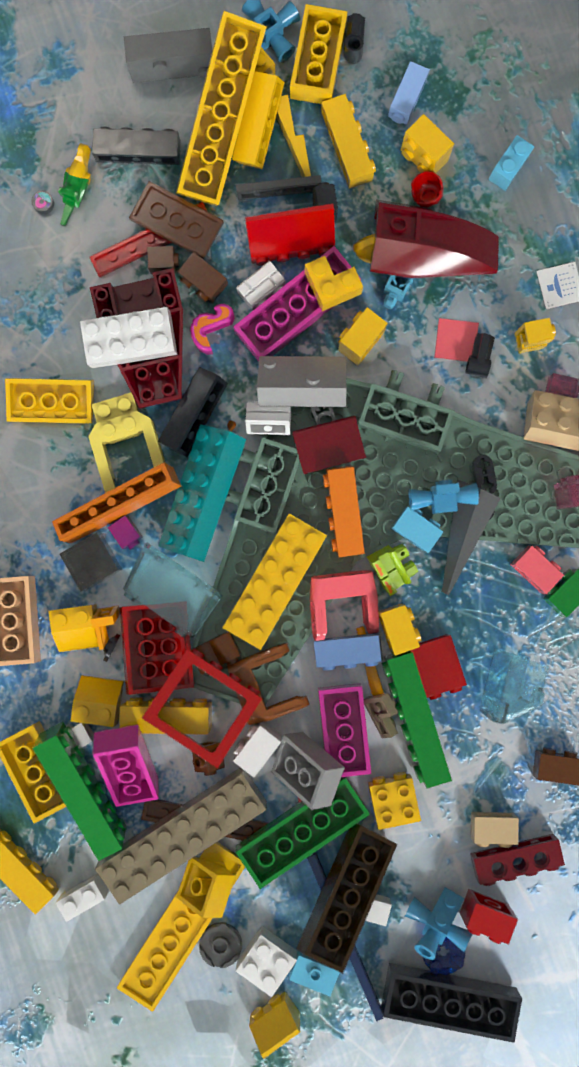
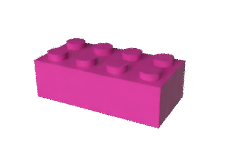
M361 683L319 687L318 694L324 750L344 767L341 777L371 774Z
M139 725L94 732L93 756L115 806L159 799L158 775Z

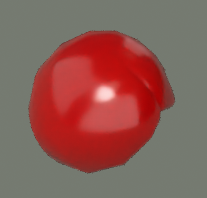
M424 171L417 174L411 183L412 198L420 207L436 205L443 197L442 179L434 171Z

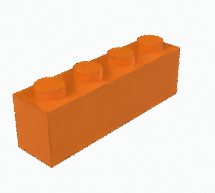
M344 466L326 469V474L323 475L324 488L328 487L329 496H325L327 509H331L332 517L328 518L330 531L334 530L335 539H331L332 551L336 552L338 557L365 554L354 467Z

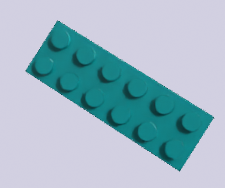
M200 424L182 475L181 487L178 488L164 531L161 535L159 547L202 562L205 561L247 439L228 430Z

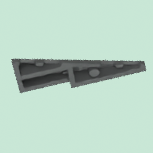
M460 480L457 481L459 488L470 485ZM479 487L478 505L457 503L458 511L453 512L446 566L444 569V581L441 592L450 595L501 499Z

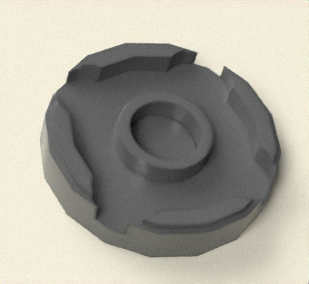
M225 922L214 923L208 926L199 941L201 957L212 967L226 968L233 965L238 960L242 950V938L238 930Z

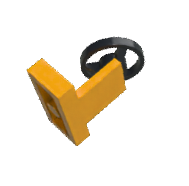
M119 605L99 608L91 618L99 650L104 651L105 657L103 661L105 662L108 661L120 637V634L117 633L109 639L106 627L107 625L115 624L120 615Z

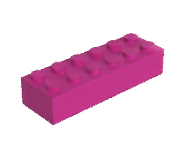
M335 246L321 256H326L334 275L352 268ZM303 270L233 327L236 335L259 362V356L275 355L333 307L324 311L321 310L306 277L305 270Z

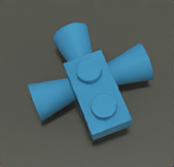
M247 0L242 7V12L253 22L267 26L261 47L266 50L272 46L279 62L288 60L295 52L296 47L283 36V28L300 21V15L295 5L288 1L276 14L272 7L264 10L260 0Z
M441 480L435 482V486L430 487V491L409 489L411 511L431 505L432 514L458 511L457 503L478 505L479 503L476 483L459 488V483L453 484L452 480Z
M446 887L432 912L414 897L405 914L407 918L426 924L422 932L424 936L415 945V950L421 956L430 960L435 959L438 944L442 945L445 937L464 952L473 935L467 929L452 924L465 898Z

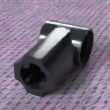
M359 13L347 16L344 58L349 63L359 62L363 55L365 17Z
M486 333L476 334L465 374L482 378L488 377L495 337Z

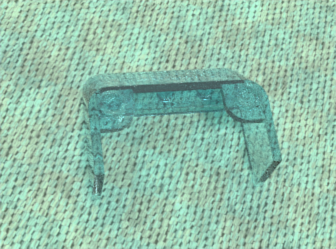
M494 649L480 703V712L495 723L505 724L537 709L538 706H542L545 697L543 688L549 665L528 660L524 656Z

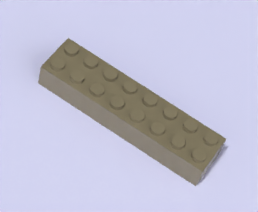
M240 767L123 843L121 850L98 861L95 870L120 905L266 811L267 801L250 775Z

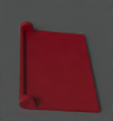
M355 415L292 431L303 474L366 458Z

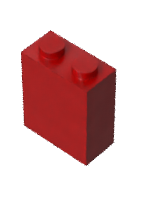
M445 634L420 642L419 648L410 650L413 652L423 688L429 700L442 697L441 693L447 691L450 693L459 692L463 686L467 685L451 635Z

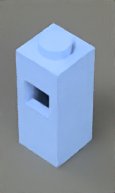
M410 61L390 106L388 117L394 122L408 124L425 86L430 69Z

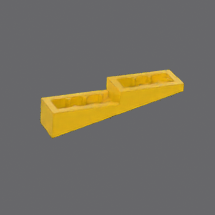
M283 95L280 99L276 119L301 176L309 177L311 173L304 135L295 136L288 95Z

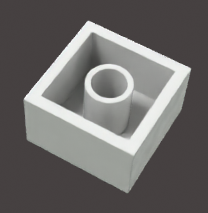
M266 722L253 724L246 735L248 738L245 741L241 739L233 752L235 754L233 762L253 777L261 770L282 740V734Z
M261 926L237 960L236 972L272 997L296 963L297 950Z

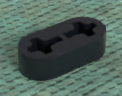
M480 455L472 462L474 481L477 487L481 488V485L484 484V477H486L487 483L492 485L488 491L493 494L497 489L493 461L487 455ZM480 459L488 464V466L484 467L485 474H483L482 468L477 467Z

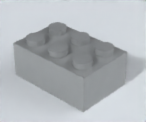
M304 732L283 734L271 772L313 810L332 805L344 767Z

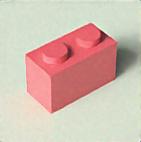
M527 546L510 565L541 594H547L564 576L560 572L561 567L552 560L549 562L544 557L545 552L538 546Z

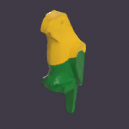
M82 143L77 148L78 151L71 166L66 168L63 187H59L58 190L59 194L63 196V203H65L60 222L64 226L74 207H79L91 180V174L88 172L91 149L88 145Z

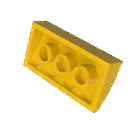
M5 379L7 422L92 423L93 408L91 404H94V380Z

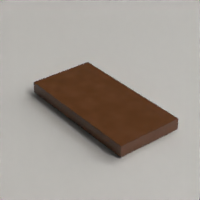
M148 181L129 216L132 222L191 253H196L202 259H205L224 224V220L151 181Z

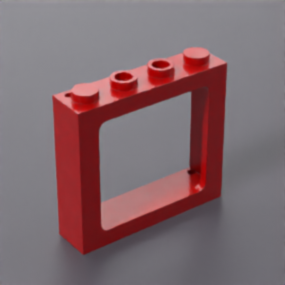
M193 648L192 651H189L187 649L142 719L218 768L262 698L258 696L260 691L251 685L246 688L239 684L241 679L230 673L227 676L221 672L223 667L213 660L210 664L203 660L205 655ZM190 665H196L246 699L244 707L214 752H211L158 717L159 711Z

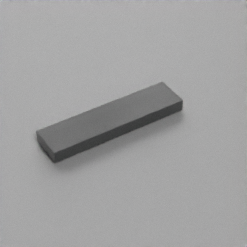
M321 175L236 184L238 200L310 193L313 192V187L321 183Z

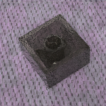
M96 532L59 554L80 592L87 591L122 571L102 533Z

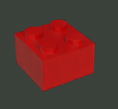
M468 889L459 912L470 933L476 936L483 934L488 936V939L494 943L501 944L503 942L509 945L518 921L509 904Z

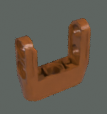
M283 643L247 656L227 666L228 672L240 678L241 682L239 684L247 688L251 685L260 691L252 668L281 658L290 651L288 644ZM260 691L258 696L262 700L247 723L248 725L273 720L310 704L307 696H295L266 707ZM236 692L241 707L243 708L246 703V699Z

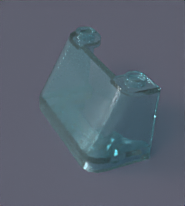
M147 542L141 549L122 588L125 591V597L133 602L137 599L176 627L174 631L183 638H186L187 635L191 638L195 637L223 596L212 586Z

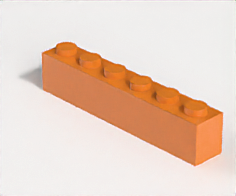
M163 462L55 519L52 523L59 541L72 544L181 487L174 468Z

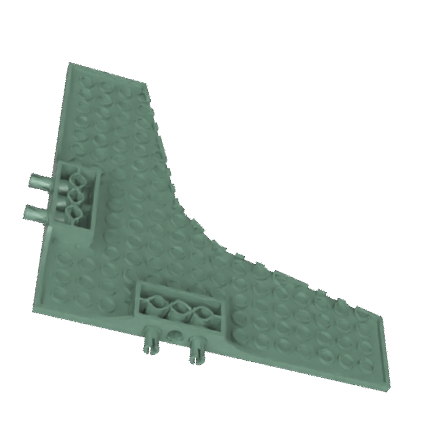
M391 370L387 387L346 378V407H332L336 420L355 415L366 458L352 461L350 465L354 467L365 554L338 557L337 553L332 551L331 539H335L334 530L330 531L328 518H331L332 514L331 509H327L325 496H329L328 487L324 488L323 475L326 474V469L303 474L292 431L315 426L316 422L310 407L291 406L290 435L264 434L258 451L252 452L246 449L242 451L239 461L251 464L252 469L244 492L239 493L229 489L228 495L230 496L226 497L225 501L238 505V510L192 649L227 632V630L223 629L224 624L289 513L326 534L327 537L262 649L260 650L232 634L241 651V655L238 656L239 660L283 643L288 644L290 651L281 658L252 668L266 705L312 633L310 611L311 577L351 572L357 561L403 539L404 537L392 530L391 526L405 507L410 508L409 489L430 491V487L435 486V482L441 480H452L453 484L457 483L458 480L473 484L475 481L472 462L480 455H487L493 461L497 481V489L493 495L501 499L495 508L494 516L488 521L479 540L579 548V455L543 443L524 440L522 436L480 423L455 412V410L440 406L439 403L445 387L442 385L438 388L437 393L438 384L433 383L431 385L427 401L398 392L405 374L399 372L395 380L397 370ZM319 407L320 412H316V415H319L321 412L329 410L328 408L323 410L322 407ZM323 416L320 419V424L330 422L332 419L329 416ZM480 459L477 467L482 468L483 474H485L484 467L488 466V464ZM484 477V484L481 485V488L489 492L488 489L492 485L487 483L486 477ZM431 505L420 508L419 510L423 512L422 517L428 521L431 518L441 525L439 529L443 533L440 537L449 538L453 512L432 514ZM333 599L325 600L326 609ZM226 663L220 665L223 667L221 672L229 676ZM192 665L195 689L240 704L234 690L211 675L208 676L207 673L201 675L197 666Z

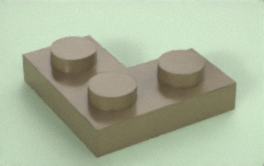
M388 693L365 698L364 705L381 738H392L397 735L396 724L391 718L398 713L393 698Z

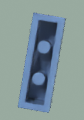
M380 633L333 637L314 641L317 668L323 667V670L336 669L335 666L344 665V668H355L357 664L365 663V666H377L378 662L383 660Z

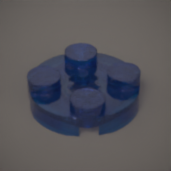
M445 937L442 945L438 944L434 960L423 957L424 963L432 973L448 975L463 967L466 952H463L451 940ZM444 946L446 950H449V952L446 953L445 956H442L441 954L438 955L437 953L441 951L440 947Z

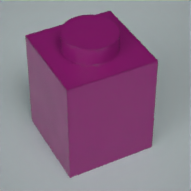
M126 515L108 527L122 549L129 548V550H132L140 544L139 540L143 538L130 517Z

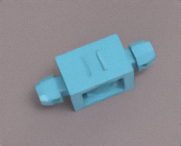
M391 275L384 288L383 293L386 294L383 306L392 309L397 301L402 302L414 278L404 277L406 283L400 284L399 288H397L395 278L401 276Z

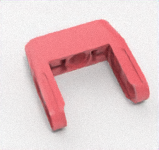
M359 570L311 577L310 611L312 634L315 641L324 640L327 634L325 600L361 596L363 623L366 626L368 634L379 632L378 595L372 571Z

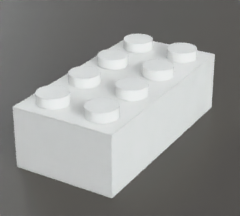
M167 307L80 321L87 365L91 368L177 355L171 312Z

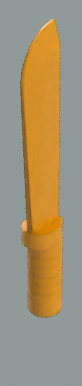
M364 626L356 628L358 635L366 634ZM365 666L372 695L384 694L376 666Z

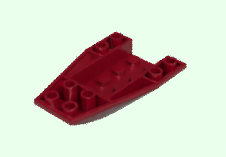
M376 199L374 219L377 220L375 243L371 253L370 272L407 278L497 274L499 236L470 221L419 206Z
M173 268L153 272V278L115 287L111 283L89 287L96 318L167 307L171 312L177 355L117 364L139 408L182 399L183 307Z

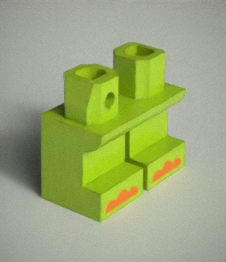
M403 544L393 548L387 545L366 557L389 596L397 593L396 589L402 585L412 583L410 578L419 572L412 560L402 565L401 560L410 555Z

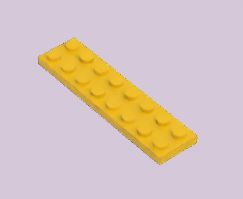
M219 842L205 849L199 857L222 865L235 874L233 886L245 868L237 854ZM178 891L117 985L118 990L152 1012L212 920V918L200 917L176 898Z

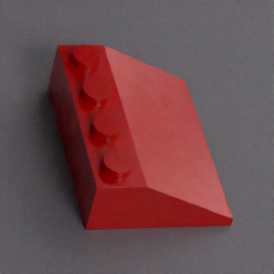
M333 204L245 217L252 264L261 266L265 265L268 261L286 262L290 258L295 257L306 259L314 254L322 256L335 246Z
M187 601L119 608L126 694L159 692L186 650H191ZM192 665L189 666L174 690L194 688Z

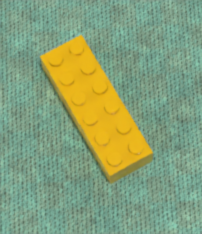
M289 513L224 624L223 629L261 650L327 535Z

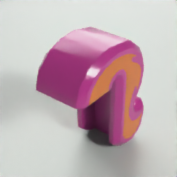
M227 304L216 305L214 307L215 315L202 313L192 321L190 326L192 340L196 348L206 355L213 354L206 335L233 325L235 319L234 312Z

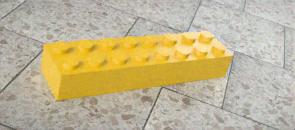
M223 11L176 194L213 206L219 205L267 26Z

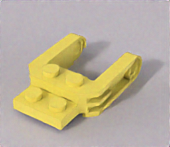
M132 393L91 404L97 423L89 435V440L105 493L116 488L113 480L115 476L106 444L117 443L144 433L153 466L156 467L163 462L166 463L161 445L158 442L159 439L154 422L151 418L139 412Z

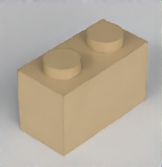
M471 812V839L474 844L480 847L498 844V846L505 848L518 845L519 818L514 813Z

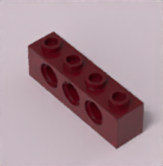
M554 834L519 841L518 845H512L509 848L498 846L470 853L476 880L479 885L483 886L494 885L496 881L500 880L513 881L517 879V876L521 875L534 876L538 874V871H555L560 866L565 865L559 839ZM543 852L540 860H534V856L537 853ZM515 858H522L519 865H513ZM494 863H501L499 869L492 870V865Z

